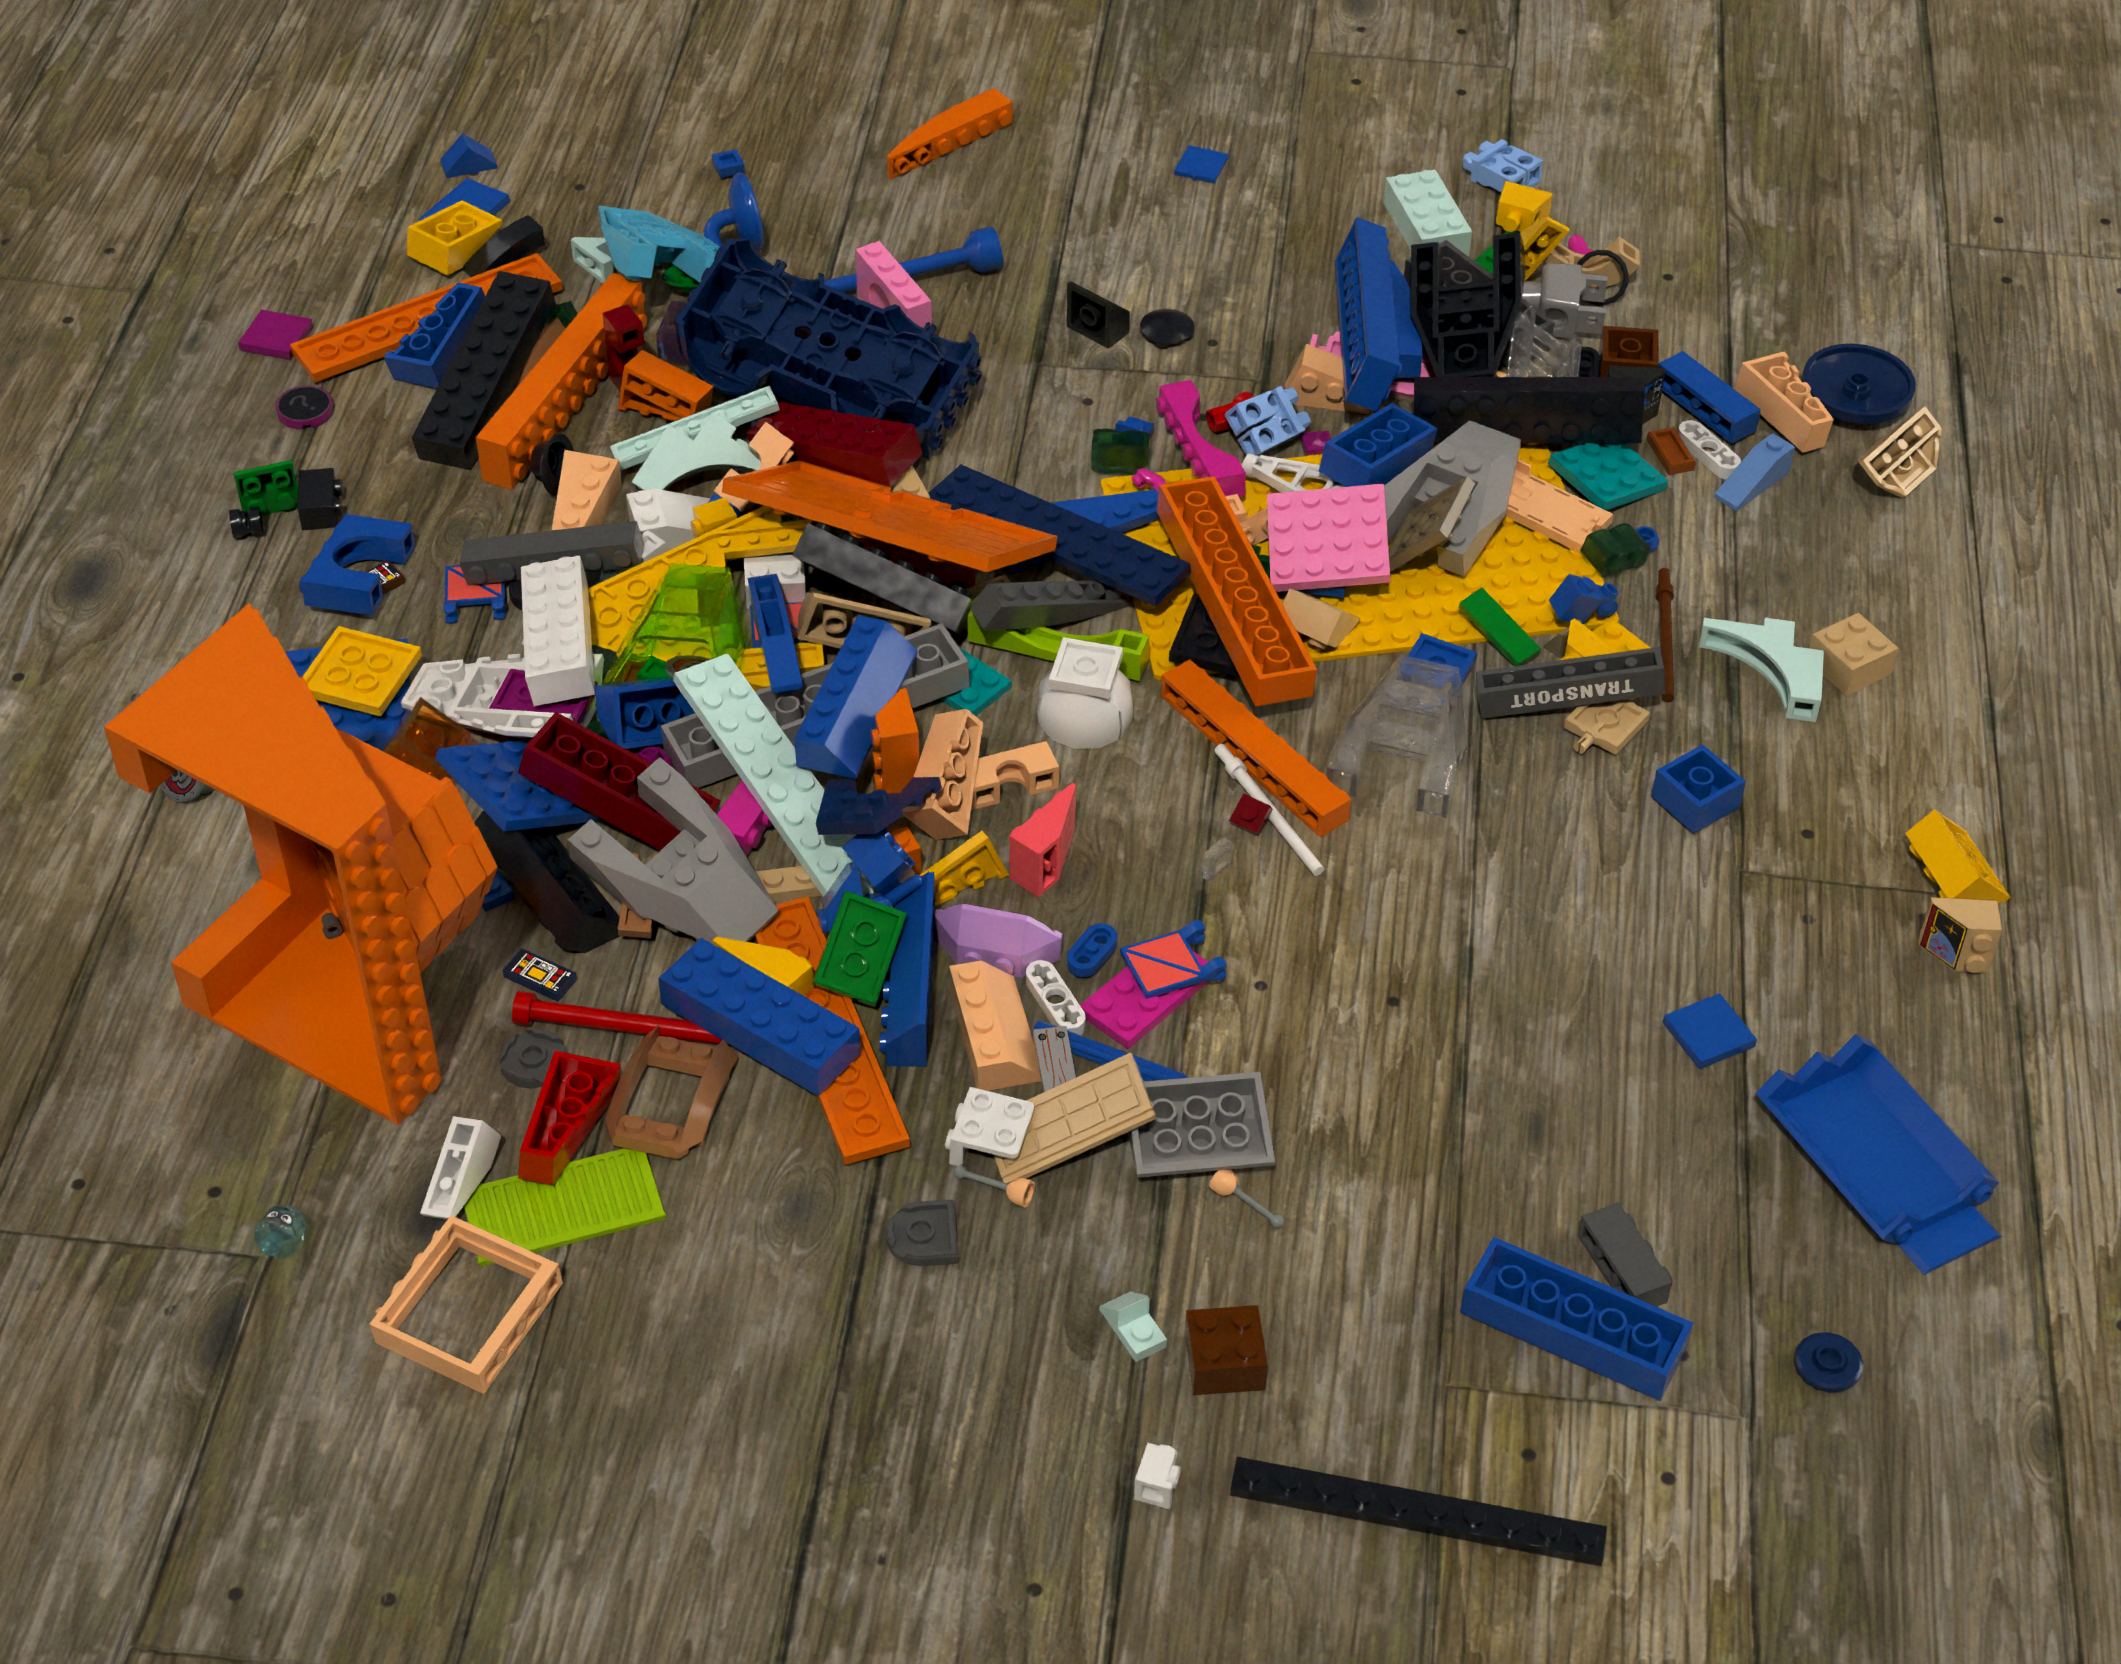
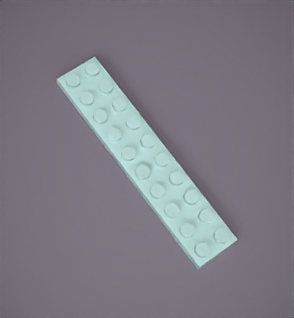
M728 653L675 672L673 682L824 897L846 864L854 862L842 847L856 834L818 835L815 823L824 789L810 769L796 766L794 746ZM859 870L863 896L867 893L881 894Z

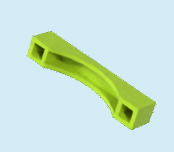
M971 609L968 613L969 642L1054 662L1063 637L1123 647V657L1119 669L1128 679L1140 681L1149 660V635L1118 629L1099 635H1074L1046 627L983 630Z

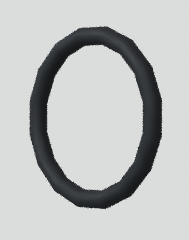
M1597 249L1585 254L1578 261L1577 265H1583L1591 257L1604 255L1615 259L1621 266L1623 284L1620 290L1613 297L1605 299L1604 302L1588 301L1595 305H1607L1615 302L1624 294L1628 286L1629 273L1625 262L1619 255L1609 250Z

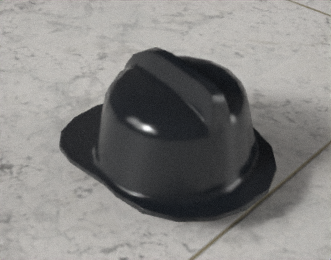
M561 433L554 434L547 441L539 442L531 454V472L541 477L544 488L552 495L558 494L565 450L573 451L571 441L566 435Z

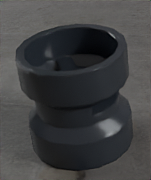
M259 506L250 507L247 511L239 509L229 510L233 538H243L245 534H252L254 536L264 534Z

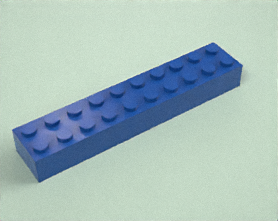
M1356 217L1335 259L1345 401L1377 412L1381 402L1385 403L1388 399L1392 380L1398 379L1402 369V364L1399 361L1401 352L1398 349L1399 335L1396 332L1398 321L1395 320L1396 306L1393 303L1395 293L1392 292V266L1389 264L1391 253L1388 252L1389 239H1387L1386 227Z

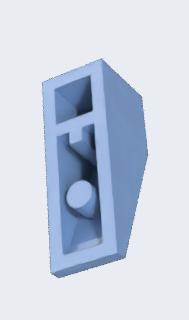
M1774 433L1770 434L1753 447L1715 492L1714 498L1733 510L1738 511L1790 472L1795 446Z

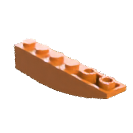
M992 88L933 117L907 136L887 155L888 178L893 179L1012 124L1013 102L998 90Z

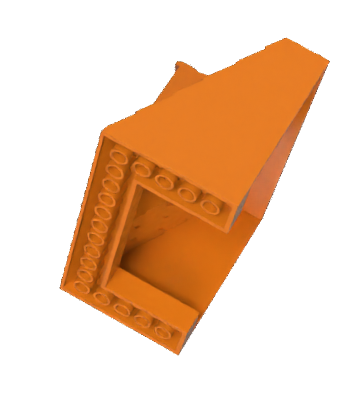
M248 603L104 726L119 778L148 793H152L175 771L179 770L242 803L244 806L261 879L171 962L181 1000L187 1008L399 1125L407 1116L414 1113L418 1104L429 1093L434 1092L442 1081L421 973L429 966L435 955L441 954L452 943L456 935L462 933L478 916L484 897L490 891L497 865L479 828L475 826L458 789L454 787L451 779L444 777L440 781L336 728L324 707L318 705L304 678L298 676L277 637L271 635L257 608H253ZM330 912L339 917L342 927V933L334 939L326 938L322 930L323 924L321 919L324 914Z

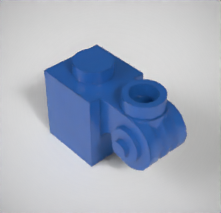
M1568 574L1549 601L1559 620L1570 622L1575 618L1584 624L1594 610H1596L1600 618L1612 616L1618 609V603L1615 599L1619 591L1610 583H1604L1603 586H1600L1588 577Z

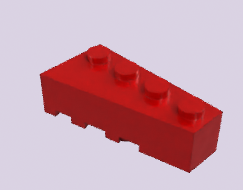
M554 1051L520 1148L519 1179L549 1185L554 1184L610 1105L620 1080L621 1064Z

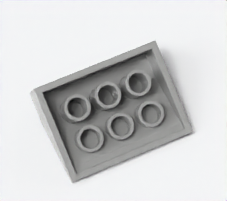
M1260 1072L1144 1082L1157 1119L1127 1132L1137 1178L1275 1165Z

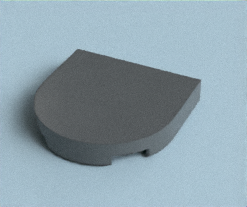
M954 1199L920 1201L904 1205L902 1210L891 1217L886 1225V1242L890 1252L898 1260L914 1266L958 1264Z

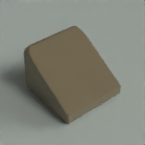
M1569 626L1544 645L1546 650L1559 658L1565 654Z

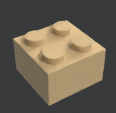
M1860 613L1814 633L1809 647L1810 649L1824 650L1823 676L1845 696L1891 675L1899 649Z

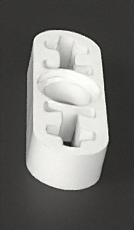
M1687 420L1679 425L1678 435L1688 451L1719 478L1727 479L1741 463L1740 457L1701 423ZM1702 448H1712L1715 451L1709 452L1703 450Z
M1044 960L1030 963L1026 968V985L1051 1024L1057 1027L1067 1026L1068 1031L1082 1035L1085 1032L1086 1015L1055 967L1050 962ZM1045 977H1046V986H1044V981L1042 980V978H1045ZM1052 995H1059L1064 998V1001L1053 1004L1047 1001V998ZM1066 1012H1067V1017H1068V1019L1070 1020V1022H1069V1021H1066V1022H1065V1013H1066Z

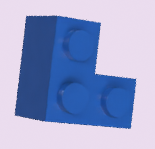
M886 828L877 834H857L842 847L855 862L854 864L882 895L887 894L913 875H917L912 870L916 863L895 842L896 840Z

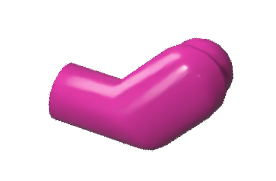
M1146 468L1138 469L1137 473L1132 476V481L1136 486L1143 488L1148 483L1157 493H1159V485L1167 484L1162 476Z

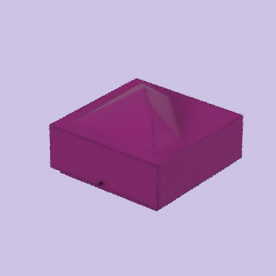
M1329 431L1301 433L1300 441L1305 456L1323 454L1325 442L1331 439Z

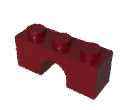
M628 304L602 313L609 377L619 391L621 390L624 366L638 354L637 347L645 345L643 323Z

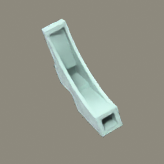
M712 412L694 441L690 439L691 434L682 427L676 426L673 428L669 425L632 480L630 487L636 491L649 489L666 490L677 481L694 473L715 469L730 470V468L748 473L759 470L761 463L759 457L748 448V443L739 438L736 441L732 439L736 431V427L733 426L734 422L724 414L719 413L717 416Z
M1704 618L1699 639L1700 648L1711 649L1733 656L1760 672L1778 692L1784 705L1785 718L1816 722L1822 698L1824 650L1795 647L1794 621L1765 618L1763 625Z

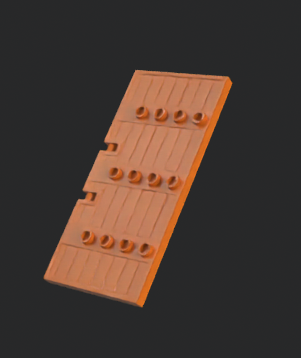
M800 460L723 479L722 493L774 508V513L781 515L794 514L850 531V535L853 537H871L927 554L928 559L944 562L947 560L984 572L1009 566L1055 551L1058 538L1056 535L964 508L952 510L950 504L902 490L891 492V487Z

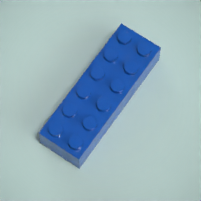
M700 938L659 977L660 999L663 1006L721 1040L724 1039L728 1044L817 1096L860 1055L859 1027L703 938Z
M1496 1237L1492 1238L1464 1289L1460 1312L1660 1401L1688 1347L1694 1324L1689 1320Z

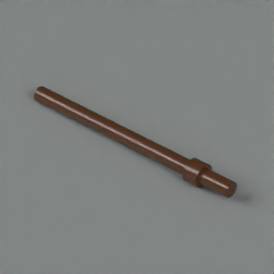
M1661 568L1658 571L1659 584L1656 586V599L1659 601L1660 647L1665 671V694L1662 695V700L1672 702L1674 700L1671 601L1674 598V587L1670 583V570L1668 568Z

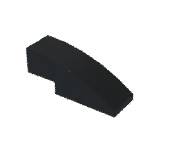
M529 215L513 222L489 239L472 255L463 266L464 272L473 277L522 259L523 254L545 245L543 227Z

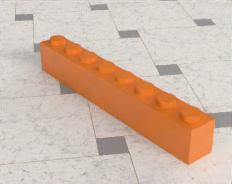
M1189 659L1162 674L1161 697L1216 746L1225 744L1234 757H1239L1246 765V772L1320 838L1349 821L1351 799L1348 794L1335 786L1323 772H1319L1302 754L1297 753L1290 747L1284 738L1268 728L1263 720L1253 715L1242 702H1238L1227 692L1224 686L1219 685L1208 676L1203 668H1199Z

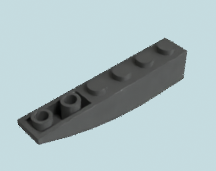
M1097 580L988 583L970 608L983 630L1025 629L1058 625L1102 615L1128 607L1133 601L1128 594Z

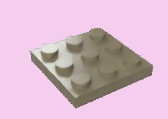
M1469 476L1464 477L1410 511L1389 546L1390 572L1398 567L1400 569L1404 568L1416 556L1423 557L1432 547L1437 544L1442 546L1452 537L1453 533L1451 531L1454 525L1461 519L1463 507L1471 500L1470 493L1475 483Z

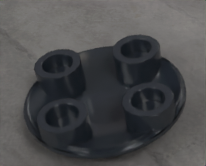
M1158 309L1146 314L1142 318L1140 331L1147 339L1155 342L1156 348L1168 349L1172 344L1189 341L1193 338L1194 322L1187 314L1181 311Z

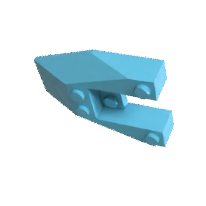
M598 206L601 229L617 270L625 275L626 279L641 281V277L651 278L654 265L668 262L674 264L700 283L704 270L707 267L710 268L714 262L715 254L720 246L702 234L647 211Z

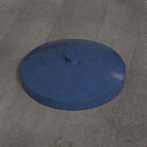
M1838 344L1817 351L1807 360L1802 375V382H1807L1811 387L1810 394L1812 397H1818L1832 417L1859 424L1882 423L1899 417L1911 406L1916 389L1914 375L1902 360L1885 350L1862 344Z

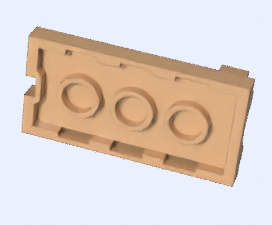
M1519 459L1505 516L1572 550L1582 553L1594 541L1595 533L1600 535L1612 523L1613 514L1531 475V465Z

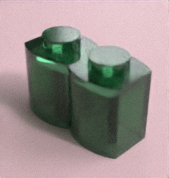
M1106 428L1093 430L1091 470L1104 474L1120 471L1125 474L1134 475L1140 468L1148 469L1150 434L1136 430L1124 432Z
M1620 524L1610 530L1600 529L1587 535L1580 551L1601 574L1607 575L1616 574L1622 569L1641 567L1647 561V555L1651 546L1630 524Z

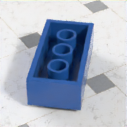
M1391 403L1325 442L1319 472L1345 487L1374 484L1385 485L1433 448L1438 428Z

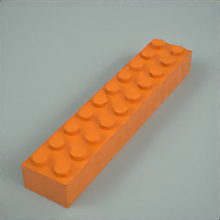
M611 273L476 436L482 481L513 490L518 482L525 478L527 471L530 469L531 454L534 447L539 442L549 440L554 434H558L561 429H564L568 420L575 412L579 411L581 404L588 395H591L601 379L606 377L609 368L603 312L628 304L642 321L644 330L647 324V316L644 310L645 294L642 290V281L629 280L623 275Z
M1215 476L1159 485L1157 514L1180 559L1190 563L1191 573L1189 577L1254 705L1261 706L1312 697L1317 668Z

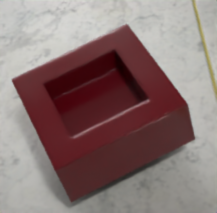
M1243 793L1229 822L1259 837L1273 809L1270 805Z

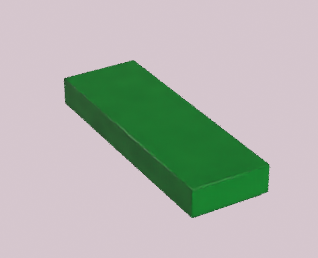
M1483 587L1460 601L1458 608L1514 666H1522L1540 654L1541 648Z

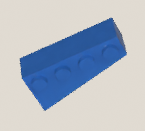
M457 283L435 305L436 310L432 314L424 316L418 322L419 327L411 335L406 334L399 341L400 346L394 352L390 350L384 356L394 380L438 388L485 298L482 287Z

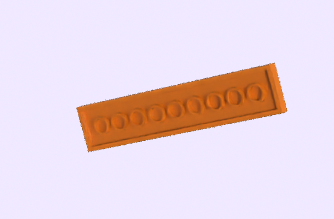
M538 253L457 282L480 286L486 296L498 271L548 280L550 281L553 293L563 290L560 278ZM457 283L291 343L292 354L314 382L325 380L371 361H376L384 357L390 350L394 352L400 346L399 341L406 334L411 335L419 327L418 322L424 316L432 314L436 310L435 305Z
M806 896L775 904L779 914L754 936L756 944L788 949L797 956L806 958L813 967L814 978L827 940L825 935L822 934L819 920L809 897ZM814 985V988L805 995L806 998L859 1027L860 1055L817 1096L844 1165L910 1147V1138L852 999Z

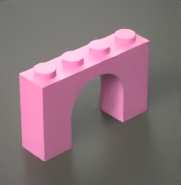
M880 241L855 249L857 298L882 309L896 304L900 306L908 318L920 327L924 328L927 322H931L932 325L930 298Z

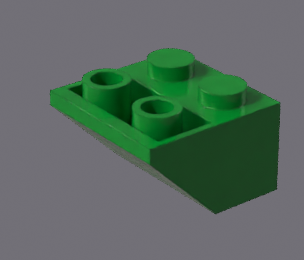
M292 460L233 472L242 511H247L250 507L259 506L261 516L298 508V486Z

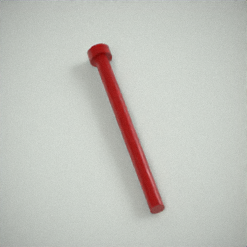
M517 991L513 1001L512 1022L517 1025L531 1026L534 1020L643 1035H647L659 1025V1036L718 1045L721 1042L720 1038L689 1020L537 1000L535 993Z

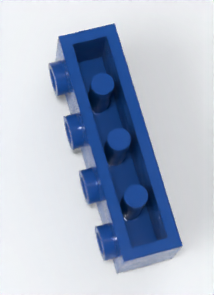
M1682 351L1659 363L1658 368H1665L1666 371L1662 391L1731 444L1756 432L1761 409L1687 353Z

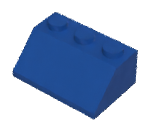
M672 677L595 686L597 717L609 740L624 749L663 744L661 725L695 713L673 682Z

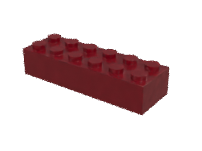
M779 402V411L765 415L746 433L750 443L763 424L767 422L794 442L791 448L794 454L787 463L800 460L886 486H891L923 454L915 425L788 404L787 402Z
M557 712L552 715L525 746L518 774L659 850H662L681 832L639 797L637 777L652 764L647 760ZM691 785L717 814L721 800Z

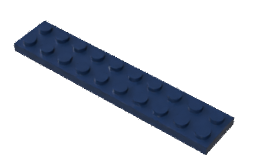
M962 464L928 493L930 499L950 504L952 510L964 508L1058 536L1055 551L1041 556L1153 606H1157L1191 573L1189 562Z

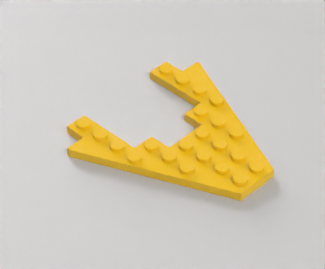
M762 506L588 588L592 652L646 663L651 655L667 662L670 658L690 655L714 659L728 653L754 691L770 686L761 647L733 651L730 626L701 629L698 587L728 584L726 559L794 552L807 523L812 525L811 519L782 522V515L774 513V508ZM813 642L794 644L800 675L825 666L822 644Z

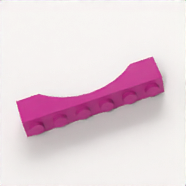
M1192 380L1159 386V397L1156 398L1157 411L1164 416L1167 429H1171L1176 445L1181 446L1183 457L1190 462L1193 475L1198 476V478L1215 476L1225 496L1238 494L1239 497H1244L1246 472L1237 457L1212 446L1196 430L1195 425L1200 419V394Z

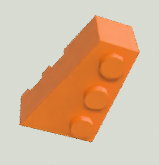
M641 350L624 366L618 410L625 411L630 408L639 410L640 414L643 415L655 413L662 415L663 419L677 421L709 409L714 386Z

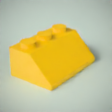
M1937 810L1931 811L1905 833L1912 843L1909 849L1920 861L1923 860L1926 865L1923 869L1924 872L1934 883L1939 884L1941 890L1938 893L1941 898L1994 900L1997 903L2006 902L2011 898L1967 831Z

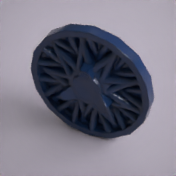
M1829 1332L1814 1333L1804 1338L1796 1349L1794 1363L1798 1374L1806 1383L1818 1390L1830 1393L1842 1392L1855 1386L1861 1378L1863 1360L1860 1351L1851 1341L1841 1335Z

